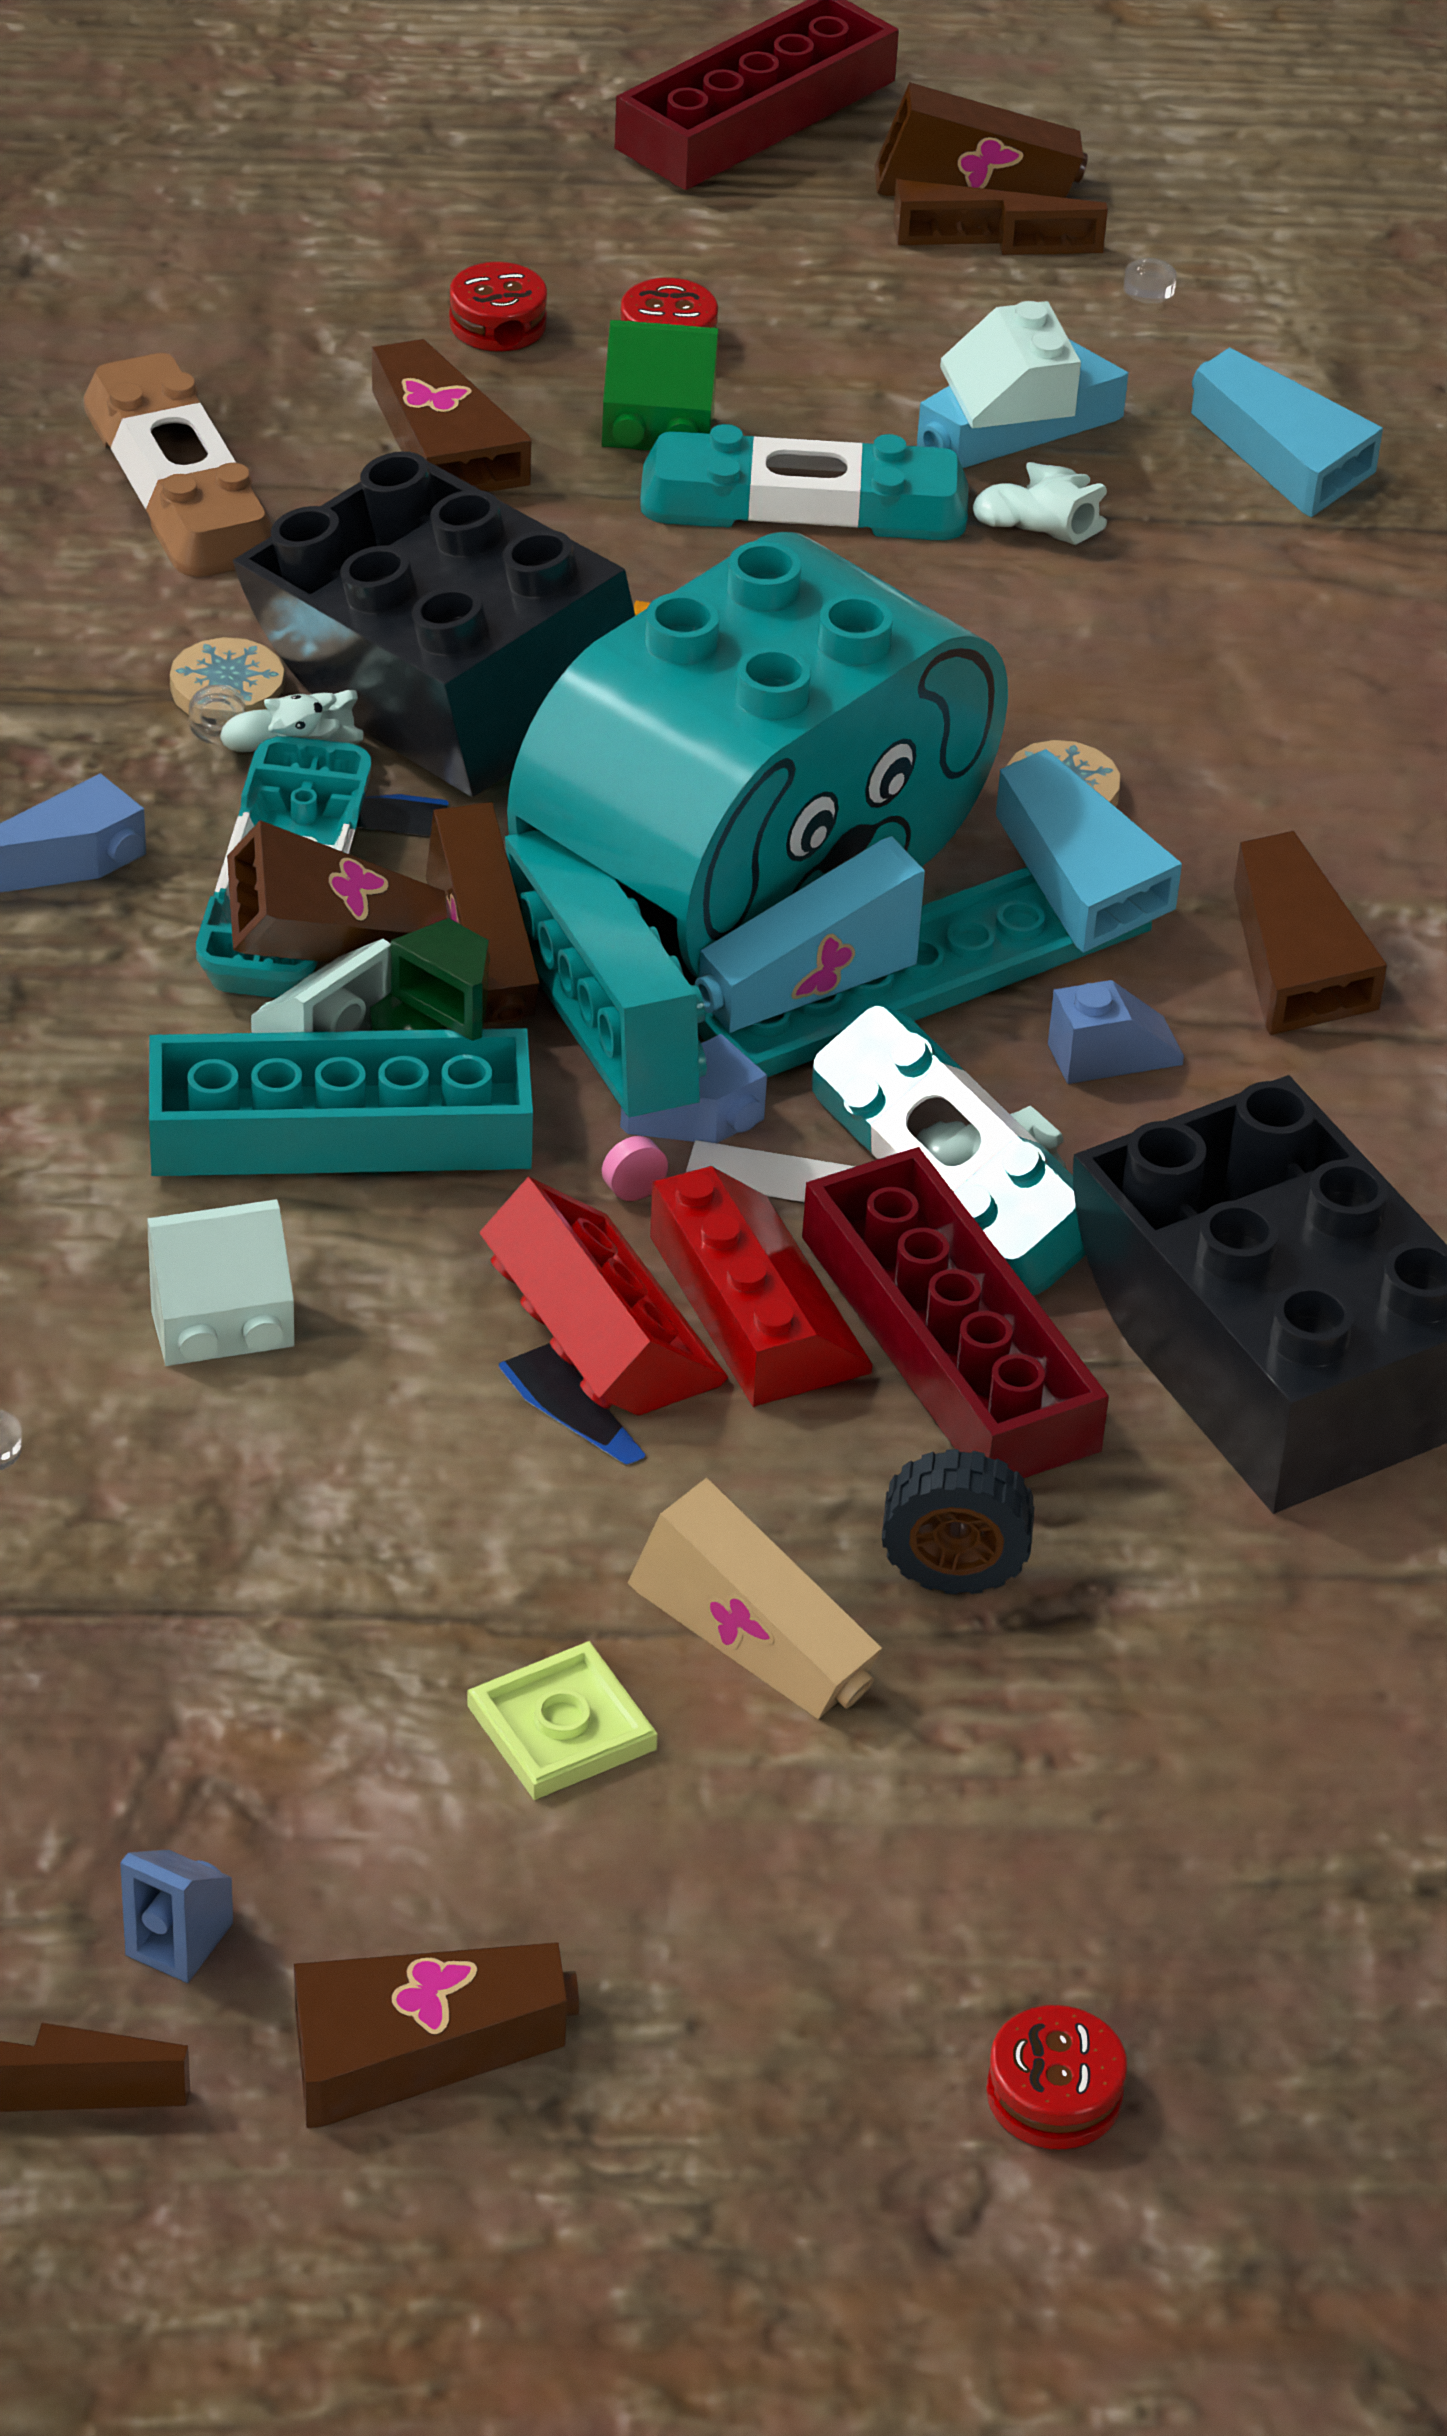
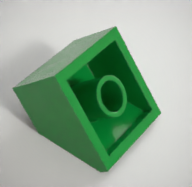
M610 320L603 396L602 447L651 451L659 435L665 432L710 434L714 422L719 328Z

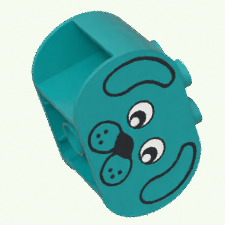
M777 532L765 535L753 542L737 547L730 557L676 591L653 600L647 609L593 642L566 669L538 709L517 756L508 794L507 818L509 835H518L533 830L543 832L620 881L623 890L676 922L682 959L689 972L697 979L699 978L700 950L880 840L893 836L921 867L929 862L949 842L978 799L998 752L1008 706V679L1004 662L997 649L988 641L812 539L795 532Z

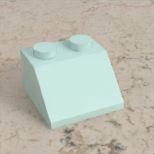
M1024 301L1017 305L996 307L941 358L940 368L972 429L1075 416L1081 361L1048 301Z
M380 939L341 955L318 971L309 974L300 983L273 1001L265 1003L258 1011L251 1015L252 1033L370 1031V1007L391 992V943Z
M277 1199L147 1219L151 1312L165 1366L294 1346V1299L280 1207Z

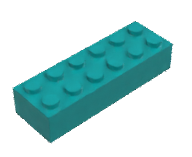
M539 830L505 836L506 856L536 967L539 985L628 1118L700 1103L699 1077L705 1076L707 1072L706 1057L702 1044L698 1040L697 1023H701L705 1019L702 994L697 985L691 986L683 976L677 957L675 955L669 956L663 948L657 929L654 926L648 927L643 920L637 901L634 898L628 899L621 889L620 881Z
M527 1028L483 1029L482 1038L474 1041L453 1030L149 1035L151 1176L532 1169L533 1105Z

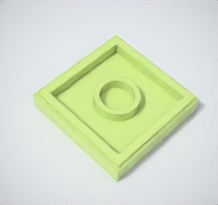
M590 1641L467 1690L468 1708L533 1800L542 1798L657 1750V1732Z

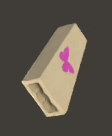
M707 1477L660 1513L628 1581V1584L637 1593L817 1719L821 1718L837 1703H840L846 1709L849 1708L866 1693L875 1680L869 1674V1671L882 1647Z

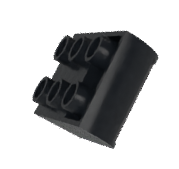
M410 451L388 453L375 458L363 468L359 483L325 504L298 508L282 515L273 524L271 537L233 559V563L243 592L261 628L290 671L311 694H335L345 690H355L358 696V700L352 708L355 727L363 730L366 734L473 798L513 772L522 742L538 709L572 662L593 642L635 616L625 568L571 540L566 534L553 530L503 503L493 494L481 491L426 461L423 456Z
M1290 1075L1273 1081L1252 1084L1241 1093L1165 1121L1146 1123L1130 1134L1074 1154L1073 1191L1080 1235L1094 1280L1110 1315L1132 1350L1273 1514L1447 1444V1244Z

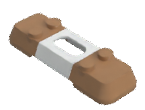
M155 353L106 363L97 367L84 395L85 413L104 446H110L150 517L152 530L172 565L179 572L195 577L234 571L233 559L271 537L273 524L252 490V479L249 476L248 468L243 464L236 463L198 400V390L194 378L190 374L182 372L175 359L167 353ZM164 424H186L193 428L208 455L204 460L194 464H174L164 456L151 433L152 429Z

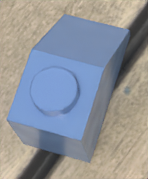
M1113 980L1054 989L1048 1046L1067 1084L1183 1065L1184 1055L1164 1016Z
M719 1034L701 1043L706 1057L707 1072L705 1076L699 1077L700 1103L628 1118L621 1107L620 1127L627 1134L719 1143L737 1133H743L752 1129L757 1123L764 1120L767 1074L728 1039Z
M171 1850L129 1852L120 1862L125 1955L185 1983H189L233 1924L232 1877L221 1873L220 1870L208 1862L194 1861Z

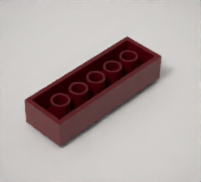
M805 0L617 95L614 149L659 174L674 185L688 190L894 82L896 77L899 29L847 0Z
M919 1146L806 1182L802 1239L955 1449H959V1452L972 1453V1451L985 1453L986 1457L994 1460L998 1458L1007 1463L1008 1468L1013 1472L1018 1471L1023 1478L1102 1452L1109 1395Z

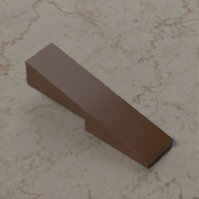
M896 179L893 226L897 245L999 244L1002 255L1103 253L1108 208L1106 202Z
M43 2022L41 2023L34 2046L0 2041V2112L186 2106L190 2094L188 2045Z

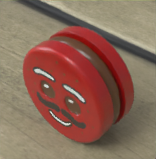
M486 262L462 270L452 280L450 285L451 307L449 323L454 335L463 343L486 351H513L533 344L545 332L547 324V287L544 280L533 270L514 263Z
M655 278L634 285L624 294L621 300L620 317L622 321L717 328L718 304L709 290L695 282L679 278Z
M1045 2005L1018 2013L1000 2028L992 2043L986 2085L990 2109L1001 2126L1013 2136L1028 2144L1046 2149H1072L1087 2145L1108 2132L1121 2111L1128 2066L1124 2046L1118 2035L1104 2021L1087 2011L1075 2007Z

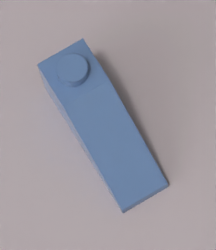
M100 773L0 823V893L99 879L146 855L144 808Z

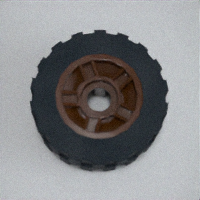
M949 1449L944 1453L935 1454L930 1452L924 1454L921 1459L915 1462L911 1460L902 1466V1472L899 1475L895 1474L889 1483V1492L886 1491L882 1545L883 1548H887V1558L892 1566L896 1565L900 1569L901 1575L908 1580L913 1579L919 1582L921 1587L929 1590L934 1588L945 1591V1594L957 1595L958 1592L977 1594L983 1593L984 1589L1001 1587L1005 1585L1007 1579L1010 1577L1015 1578L1022 1571V1564L1028 1562L1031 1554L1035 1510L1032 1491L1030 1488H1026L1024 1485L1025 1479L1018 1471L1013 1472L1008 1468L1007 1463L998 1458L996 1460L985 1456V1453L976 1451L967 1453L959 1452V1449Z

